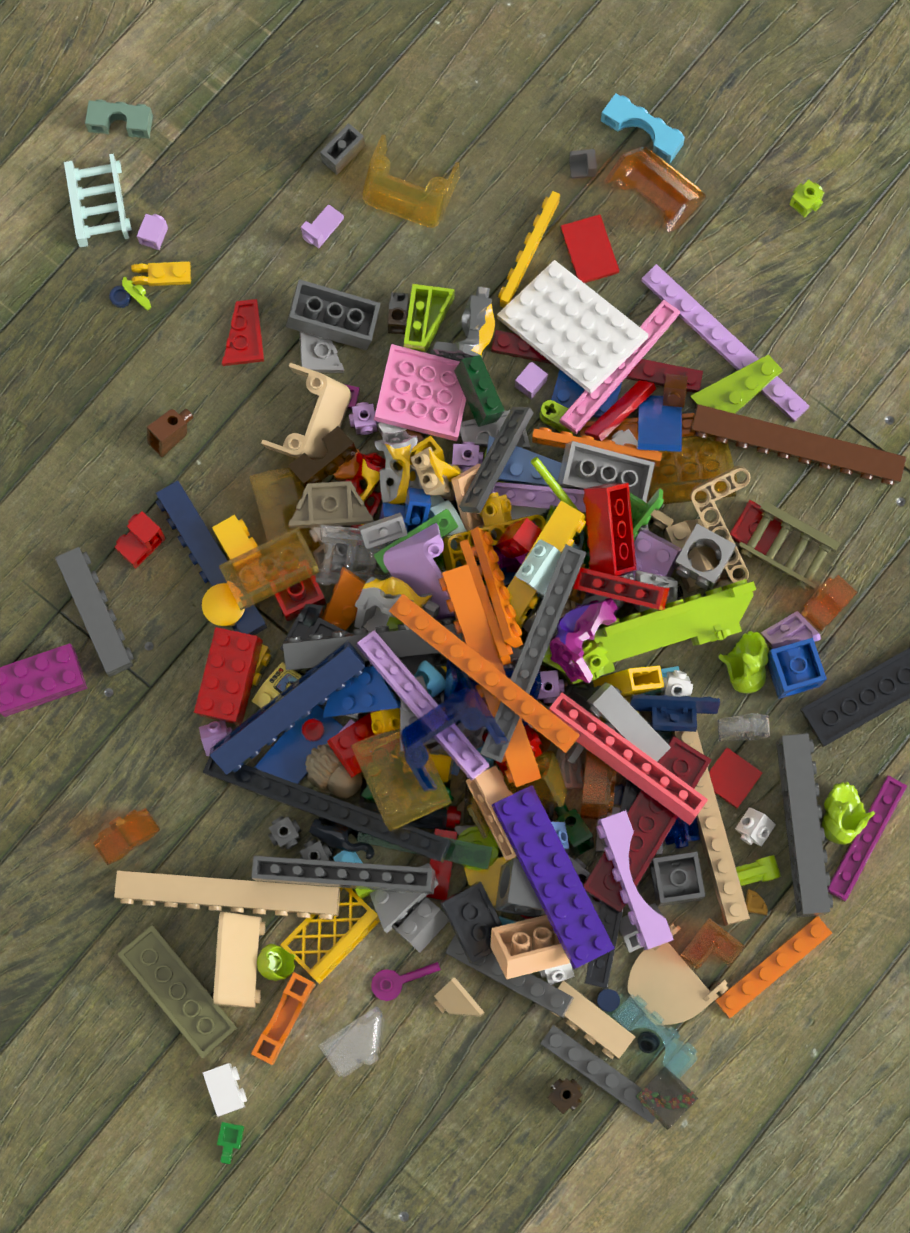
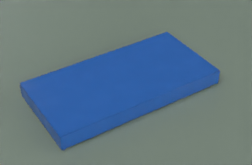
M650 395L641 403L638 410V449L681 452L682 407L663 406V396Z
M316 705L307 717L303 719L300 717L294 722L295 725L289 731L284 732L255 768L299 784L308 774L305 762L306 757L311 754V750L313 748L317 749L318 745H325L330 738L342 730L343 726L332 717L323 718L324 710ZM309 719H317L323 724L324 735L318 741H308L302 734V726Z

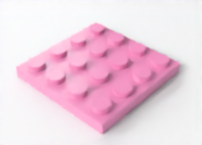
M391 344L374 421L457 441L466 403L465 395L454 372L460 361Z

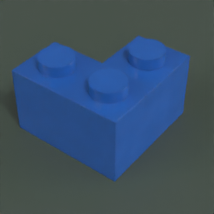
M408 487L405 505L383 503L379 520L401 513L407 533L428 520L431 496L425 494L424 489Z

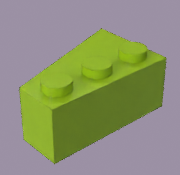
M412 284L404 338L405 348L424 353L427 352L455 298V289Z

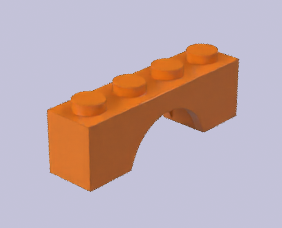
M293 972L276 1011L251 1053L252 1055L274 1065L315 986L314 982Z

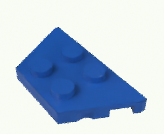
M374 666L364 667L362 674L356 678L351 677L346 681L347 684L343 689L338 692L335 690L329 695L330 697L323 712V718L400 708V701L396 700L392 693V687Z

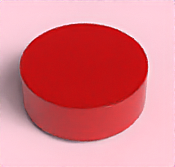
M309 719L303 724L302 734L305 739L315 742L323 737L324 727L319 720Z

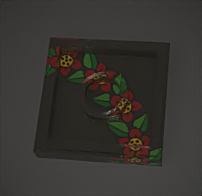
M667 1065L636 1095V1098L667 1130L698 1099Z

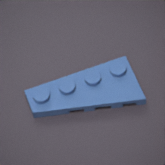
M489 436L487 453L495 440L492 436ZM516 446L498 481L549 487L531 464V460L534 457H538L557 482L562 463Z

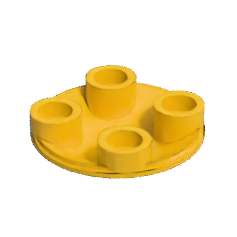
M228 583L212 586L205 593L202 600V610L205 617L211 623L218 626H232L236 624L242 617L246 606L243 593L236 586Z

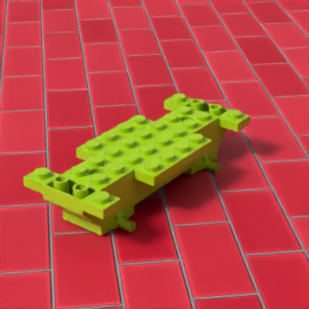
M746 579L706 591L705 597H701V594H696L684 598L686 603H684L683 599L665 605L664 610L651 608L620 618V620L617 619L610 625L600 624V629L596 631L594 640L596 643L601 641L607 649L608 653L605 656L609 663L600 671L593 673L592 680H596L601 675L614 672L613 662L690 638L693 646L710 641L723 640L729 635L742 632L739 623L754 596L752 592L756 590L754 581L747 583ZM549 644L542 664L553 670H558L560 674L566 676L569 685L582 682L583 680L581 679L571 682L562 667L551 660L550 657L552 655Z

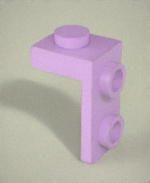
M327 205L312 224L306 221L301 226L303 239L307 243L320 248L342 222L344 215L332 206Z

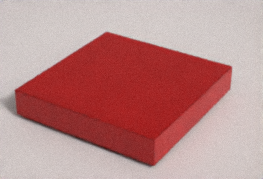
M751 500L747 503L730 532L732 539L739 544L742 542L747 545L763 517V512L760 511L761 506ZM776 519L770 521L755 550L766 556L782 528L780 526L781 522Z
M726 748L709 771L715 794L737 809L760 778L762 772L729 748Z

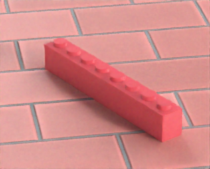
M561 693L550 706V712L580 735L576 742L691 825L708 801L707 798L564 693Z

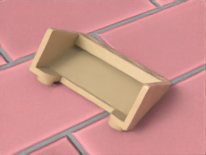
M220 912L214 1004L223 1007L256 1008V1003H260L261 990L256 989L259 936L265 935V922H262L261 917Z

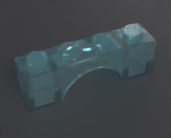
M631 994L612 1016L628 1031L637 1028H648L656 1032L665 1045V1057L662 1064L680 1079L698 1060L696 1055L698 1051L689 1042L684 1044L679 1039L681 1035L672 1026L668 1029L662 1023L664 1019L655 1010L653 1012L645 1007L647 1002L639 995L635 997Z

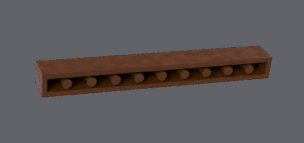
M699 404L695 407L690 432H694V436L706 439L707 436L714 437L715 442L727 444L730 441L736 443L735 446L738 448L748 449L749 446L757 448L756 452L769 454V452L777 453L778 458L789 460L790 457L797 458L798 462L810 465L813 462L819 464V468L831 470L833 467L840 469L839 473L845 475H852V472L861 474L860 478L873 481V478L881 479L882 484L890 486L901 482L907 458L906 456Z

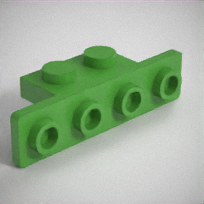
M659 488L648 503L630 493L634 540L639 533V528L642 525L646 526L651 519V513L654 509L657 511L664 502V499H662V489Z
M448 509L443 510L407 533V536L399 538L374 554L383 572H389L383 561L384 553L388 549L435 523L439 526L442 539L457 529L458 524Z

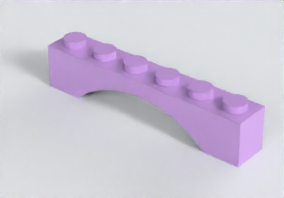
M623 811L600 819L598 821L599 826H596L600 839L604 838L607 847L604 848L607 859L613 862V876L616 882L620 881L623 889L620 891L621 898L624 904L628 903L630 912H628L630 922L637 927L638 933L636 938L639 946H643L647 950L674 940L666 918L655 912L643 900L632 880L629 869V849L634 831L627 812Z

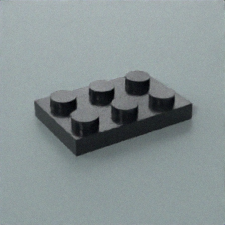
M478 881L440 902L470 963H474L493 952L491 949V930L503 925L481 882Z

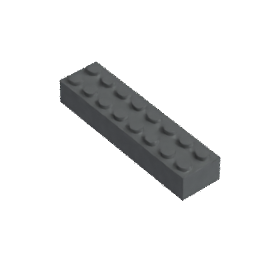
M809 733L784 735L776 742L796 915L797 918L823 916L830 912V908H833V899L831 894L828 895L827 886L830 885L829 872H825L824 864L827 863L828 858L827 851L823 850L822 841L825 840L824 828L820 827L819 819L822 818L821 805H817L816 798L819 796V785L814 782V774L817 773L816 762L812 761L811 753L814 752L813 739H809Z

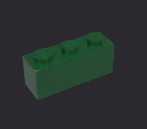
M481 355L462 359L454 372L478 427L497 422L505 410Z

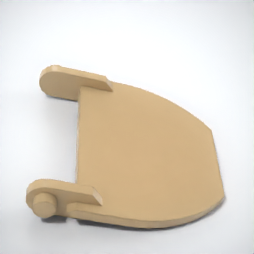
M674 924L669 927L672 936L681 929ZM668 942L647 950L644 949L634 962L628 980L629 994L655 1024L662 1025L677 1024L695 1017L719 997L716 994L718 991L723 994L729 988L726 986V980H723L710 992Z

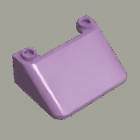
M437 523L388 549L384 553L383 561L391 576L407 583L417 595L428 593L433 595L431 601L440 605L439 613L435 620L454 617L455 615L454 612L450 613L446 604V600L449 599L447 592L442 591L438 579L442 578L440 574L442 572L433 559L439 556L444 549V543Z

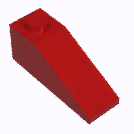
M435 829L434 835L448 839L451 843L443 863L430 859V865L436 871L435 876L438 885L434 888V894H428L426 897L445 900L448 896L457 832Z

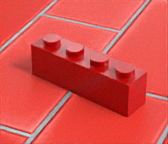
M583 567L580 568L573 587L576 590L657 610L665 609L670 589Z

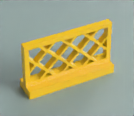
M338 887L341 891L345 889L349 893V903L339 904V907L349 906V918H337V916H334L332 920L319 919L318 915V919H314L317 915L311 914L310 918H306L280 944L286 951L295 955V960L319 984L380 922L378 914L351 888ZM353 906H363L367 910L361 918H353ZM334 922L333 934L321 935L322 923ZM337 922H349V930L345 934H337ZM310 923H318V935H306V927ZM318 938V950L306 951V939ZM321 938H333V947L330 950H321ZM294 939H302V951H292L288 945ZM306 954H318L317 963L310 969L305 964Z

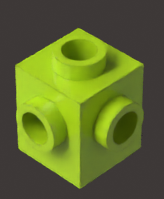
M808 180L804 185L800 183L793 191L794 195L789 203L791 207L805 218L812 210L817 211L823 204L824 192L819 184Z
M594 639L583 641V659L593 674L603 669L609 663L605 656L608 651L601 641L599 643H596Z

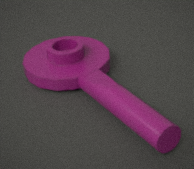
M436 962L400 976L392 970H381L372 979V991L380 1000H393L401 993L402 984L440 971L439 963Z

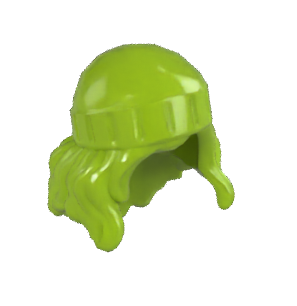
M749 631L748 634L744 633L740 641L736 643V647L728 655H719V659L727 665L730 682L734 690L739 693L749 694L756 692L766 682L765 665L768 663L769 649L765 639L759 632L753 633Z
M849 782L834 784L833 789L829 792L824 802L826 813L821 827L824 828L825 837L836 844L851 843L862 829L866 827L868 820L875 815L874 811L865 813L864 804L860 802L858 791L854 785H849Z

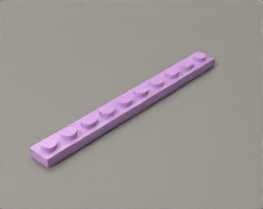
M657 264L642 277L641 281L662 301L664 299L680 311L679 317L737 371L759 360ZM778 376L760 391L793 423L809 408V405Z

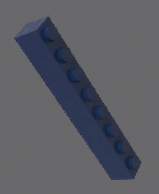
M177 480L157 492L156 495L159 500L155 502L161 512L166 511L169 515V518L166 520L172 530L177 528L180 533L177 538L183 548L188 546L191 551L188 556L194 566L199 564L202 569L199 574L205 584L209 582L211 586L228 583L236 586L243 593L246 603L245 611L236 624L232 626L233 630L250 635H256L267 628L265 621L179 481Z
M346 641L212 746L209 756L226 775L231 771L236 772L243 766V762L249 757L252 759L257 756L261 751L260 748L275 742L278 734L282 731H289L295 725L294 722L300 717L302 719L307 717L312 712L314 706L325 703L332 692L335 690L338 692L343 689L347 684L346 681L351 677L356 678L362 674L365 660L351 643Z

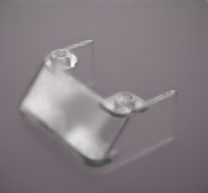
M378 1006L319 1044V1047L339 1077L342 1075L345 1078L362 1065L370 1066L380 1059L378 1054L381 1053L385 1016Z

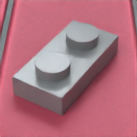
M401 513L359 526L366 549L408 535Z

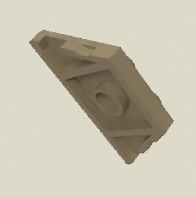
M351 481L312 483L306 485L303 497L297 504L292 520L290 519L289 528L361 525L373 522V517L369 514Z

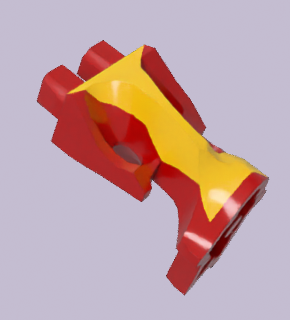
M358 452L356 456V462L359 463L357 474L352 480L346 479V481L352 482L357 494L363 500L366 509L374 520L382 501L381 492H376L375 489L380 482V469L385 468L386 459L375 452L368 455ZM361 479H364L367 482V488L365 490L361 488ZM370 497L375 499L372 506L367 505V500ZM365 524L351 525L349 530L360 535L359 526Z

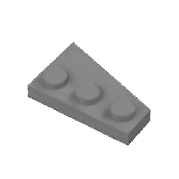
M300 331L302 367L319 373L344 372L343 365L339 361L337 350L332 340Z

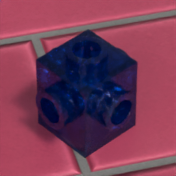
M678 817L665 838L666 845L684 848L689 847L688 842L700 840L697 818L689 825Z

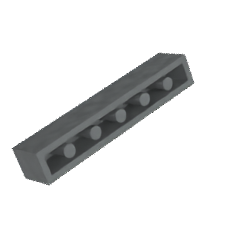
M77 547L55 557L107 675L111 677L133 667L131 660L134 659L131 649L129 647L125 648L123 640H126L122 629H117L114 624L117 618L112 608L108 610L105 602L109 600L105 591L99 590L97 586L100 580L96 571L91 572L88 564L92 562L86 551L82 552Z

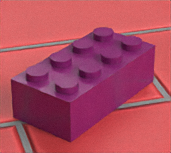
M71 643L0 667L1 715L6 717L88 689L75 648Z

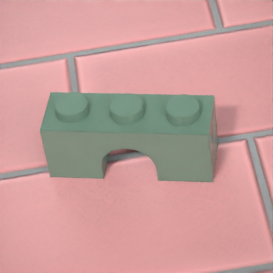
M98 99L88 102L85 125L88 132L109 134L111 124L117 120H123L127 122L126 129L129 137L149 139L153 114L151 108L144 104L108 103Z

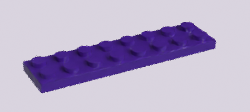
M531 785L493 803L491 806L573 969L615 949L533 786Z

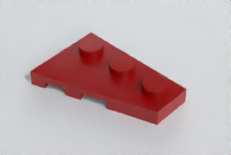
M257 299L236 301L222 366L263 362L264 353Z

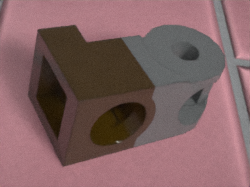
M391 292L388 333L405 334L408 318V293Z

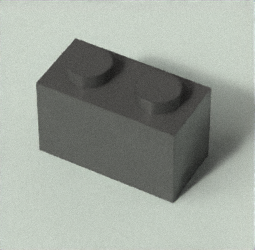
M348 123L320 152L322 163L338 175L365 147L364 136Z

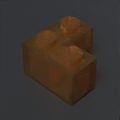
M839 575L834 579L829 577L818 590L820 595L816 599L811 597L803 606L806 609L802 615L820 632L857 594V591Z
M146 808L138 812L135 809L129 812L123 819L119 816L109 823L110 827L101 831L98 834L99 838L93 844L106 864L110 865L123 859L134 847L149 841L160 829Z
M709 918L688 943L680 956L696 969L702 966L711 953L729 966L745 946Z

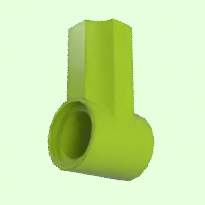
M775 855L758 859L751 864L736 867L741 886L759 881L766 882L781 877Z

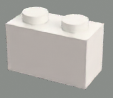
M228 1063L203 1072L217 1117L245 1107L244 1102L247 1101L244 1089H239L236 1080H239L240 1077L236 1066L232 1067Z

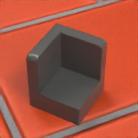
M595 149L570 151L569 165L572 179L596 177Z

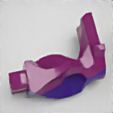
M607 598L602 602L593 600L589 604L578 605L564 614L557 624V635L550 642L552 655L550 658L562 667L571 682H575L577 679H581L585 683L592 681L593 674L583 659L582 643L584 640H593L595 638V633L600 624L610 625L617 620L613 613L618 607L612 598Z

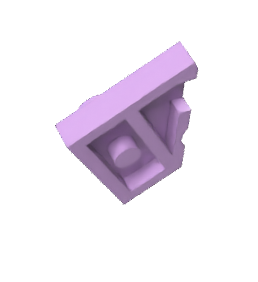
M798 611L761 632L762 637L772 649L812 637L814 642L821 639L818 631Z

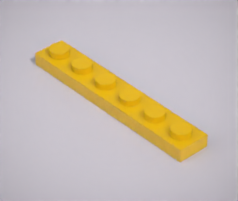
M552 191L550 197H545L541 207L543 211L541 215L537 214L533 222L535 228L532 233L529 232L524 241V244H526L524 251H519L515 260L517 265L515 269H510L507 276L509 282L506 287L502 286L499 292L500 307L504 308L512 301L559 204V193Z

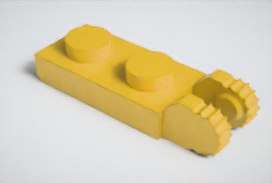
M190 261L131 265L132 272H148V277H133L132 284L163 286L191 284Z

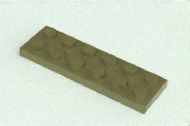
M153 925L118 953V956L202 1058L207 1056L238 1029L222 1008L214 1004L213 997Z

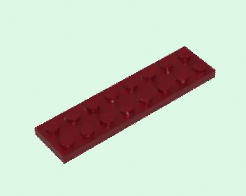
M673 736L668 744L671 748L659 759L658 763L695 789L712 759ZM640 790L627 812L634 831L629 849V869L635 887L678 818L677 815L643 790ZM604 851L583 887L588 894L621 913L626 905L620 895V891L623 889L620 881L616 882L612 873V869H614L613 862L607 859Z

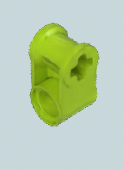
M552 400L544 402L539 414L541 422L559 432L566 431L573 434L572 431L559 423L560 418L569 408ZM549 410L553 411L550 415L546 414Z

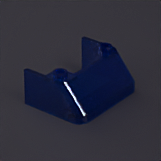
M466 688L459 691L402 730L401 742L406 762L424 791H434L437 789V786L424 767L428 761V751L424 743L457 721L461 720L464 727L469 730H478L486 726L497 745L509 742L476 690Z

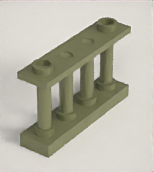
M764 501L760 508V511L763 512V517L747 545L740 542L738 546L741 549L740 553L750 559L754 556L797 580L799 587L807 591L809 588L814 590L817 584L811 580L826 554L831 551L835 553L841 543ZM776 519L781 522L780 526L782 528L765 556L755 550V547L770 521ZM794 529L801 533L799 536L801 538L787 563L783 566L773 559L789 531L792 532ZM813 540L820 544L818 546L820 549L803 577L792 570L808 542L811 543Z

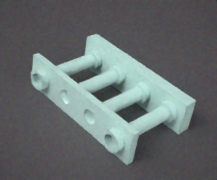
M109 154L111 164L80 170L74 167L72 161L64 162L76 239L80 247L88 246L87 238H90L91 235L122 230L125 239H129L128 231H131L132 228L130 219L125 216L118 174L122 173L120 161H116L114 154ZM111 172L113 174L114 183L84 189L78 187V181L83 177ZM116 192V203L88 208L81 205V200L84 197ZM119 211L121 222L93 227L85 226L84 219H87V216Z

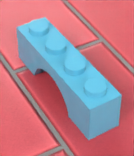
M615 93L602 111L601 121L617 132L626 127H639L645 130L653 141L652 154L668 164L672 162L683 146L685 136L678 129L670 128L662 119L651 116L646 109L632 104L625 96Z

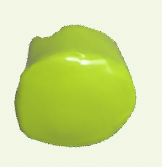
M267 944L257 957L258 971L268 980L278 981L286 979L294 971L295 955L275 944Z

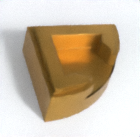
M748 889L746 896L748 913L767 915V905L763 898L757 892Z

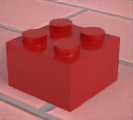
M307 560L267 577L287 622L297 618L305 604L321 606L326 604L325 597Z

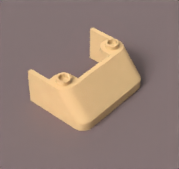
M290 363L289 368L294 373L307 377V389L319 396L305 436L292 433L286 437L283 446L266 440H262L261 444L267 449L296 459L303 453H306L309 458L319 460L327 454L322 438L337 426L341 427L351 399V391L346 385L322 373Z

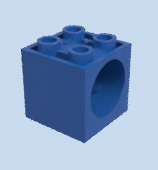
M813 637L771 649L768 653L767 666L778 699L819 688L827 679Z

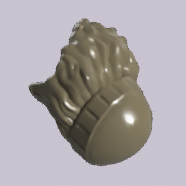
M328 743L318 745L317 749L313 748L311 754L306 757L307 779L321 792L333 793L336 797L345 799L354 796L360 790L363 780L361 772L351 778Z

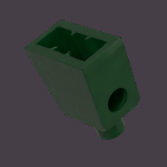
M565 803L555 807L554 811L558 816L556 822H565L569 848L574 857L576 858L594 848L593 835L577 810L572 809L570 811Z

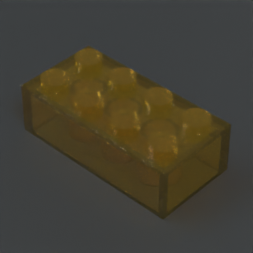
M298 527L219 565L240 610L246 609L319 573L317 563Z

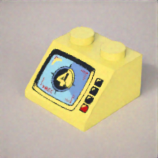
M282 662L262 684L252 702L262 708L302 677V675L295 670H286L285 663Z

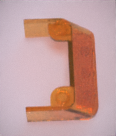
M639 147L622 154L605 179L607 184L616 181V184L623 190L636 189L664 212V222L668 226L666 231L669 233L680 228L706 198L702 190L646 147Z

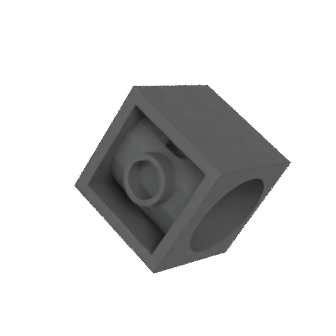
M698 852L652 859L649 865L657 907L700 901L705 897Z
M516 856L501 866L495 910L533 918L543 916L545 912Z

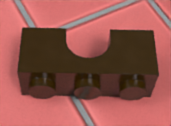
M339 426L322 438L323 444L327 449V454L322 459L313 460L306 453H303L288 465L292 475L304 488H306L307 484L321 483L328 475H333L343 463L353 459L358 452L354 442Z

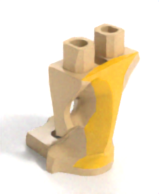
M431 447L412 456L411 461L419 476L425 494L430 496L440 495L449 501L455 500L451 479L463 473L462 469L456 465L447 464L439 460L434 455Z

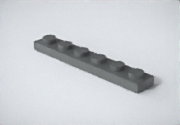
M530 407L511 408L459 505L462 512L481 513L533 415Z
M456 934L445 952L449 956L562 1018L574 999L571 995L530 973L506 979L494 953H490L476 962L470 963Z
M553 1025L540 1043L649 1123L653 1124L661 1112L662 1108H656L655 1101L653 1107L648 1103V1100L644 1101L643 1097H641L640 1101L638 1100L636 1095L642 1088Z

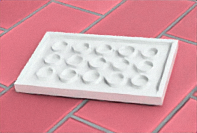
M555 260L497 314L498 320L590 394L648 339L647 332Z

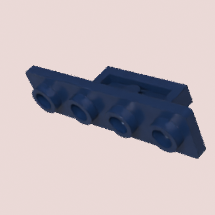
M637 694L631 695L630 705L636 711H651V722L654 730L696 732L697 713L717 714L720 699L712 697Z

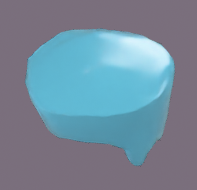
M426 660L422 661L414 677L423 676L427 691L433 698L447 688V682L436 667Z

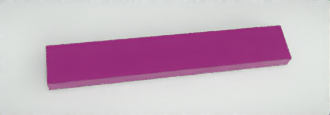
M889 775L886 776L867 812L874 811L875 815L868 820L866 827L850 843L830 881V885L827 886L828 893L844 902L848 899L907 785Z

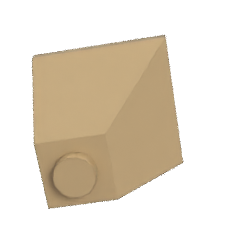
M455 977L434 996L437 1000L434 1004L442 1013L446 1011L450 1015L481 1017L484 1014V1011Z

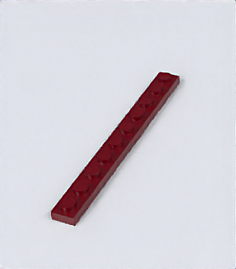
M499 330L495 331L491 352L553 364L517 334ZM641 359L625 379L652 382L655 385L665 386L666 374L688 376L687 391L697 393L700 390L703 371Z

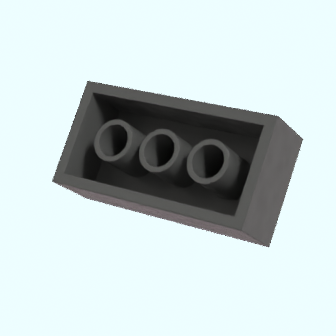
M299 279L293 294L285 327L367 350L372 341L381 303Z

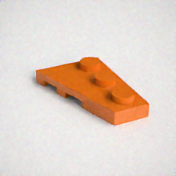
M343 566L338 583L335 584L334 593L330 603L327 604L322 619L346 630L356 619L358 608L355 607V603L359 599L366 582Z

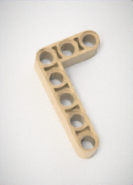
M743 466L733 467L695 486L690 493L691 500L704 527L714 533L719 529L724 530V539L732 543L734 541L715 501L749 484L750 473ZM739 471H743L746 474V478L742 482L734 480V475ZM718 481L726 483L725 490L721 492L716 491L714 486ZM696 492H706L705 500H695ZM708 510L716 512V517L711 521L704 518V514ZM736 546L734 549L735 555L729 559L725 566L733 583L747 580L749 577L748 569ZM736 568L744 570L741 578L733 577L732 574Z

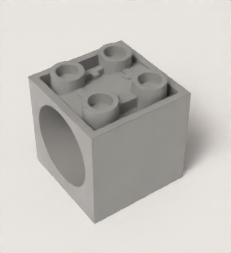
M696 524L675 561L674 569L677 570L676 573L685 579L690 577L696 580L695 584L705 590L707 588L713 589L732 556L736 545L705 527ZM708 546L715 551L719 565L713 570L709 569L701 572L692 567V562L687 555L695 547Z

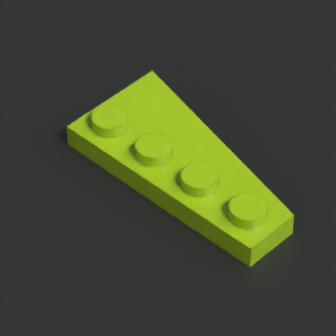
M768 354L690 397L697 405L737 413L782 373L783 370Z

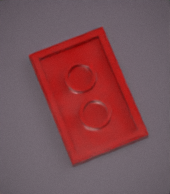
M600 214L561 225L560 229L576 277L583 283H588L619 274V268Z

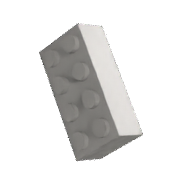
M571 441L565 446L557 483L563 488L578 490L603 484L629 483V492L646 502L655 462Z

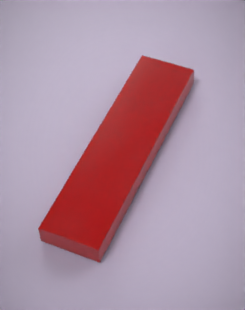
M639 380L584 432L585 435L593 437L594 440L603 441L656 390L655 384Z

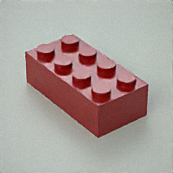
M629 483L603 484L585 488L583 502L586 508L585 521L588 529L587 545L590 551V569L617 576L637 570Z
M215 627L194 713L201 717L237 725L243 723L263 644L262 639L255 635Z

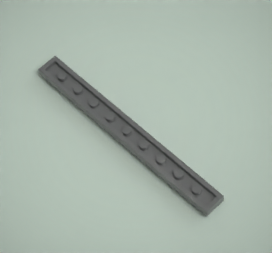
M566 544L510 679L528 694L532 689L586 555V552ZM502 702L480 753L502 763L520 718Z

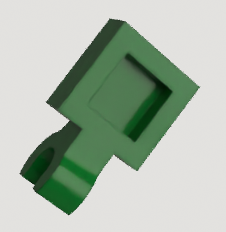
M221 1123L217 1145L224 1146L221 1163L231 1165L233 1148L240 1149L245 1126Z

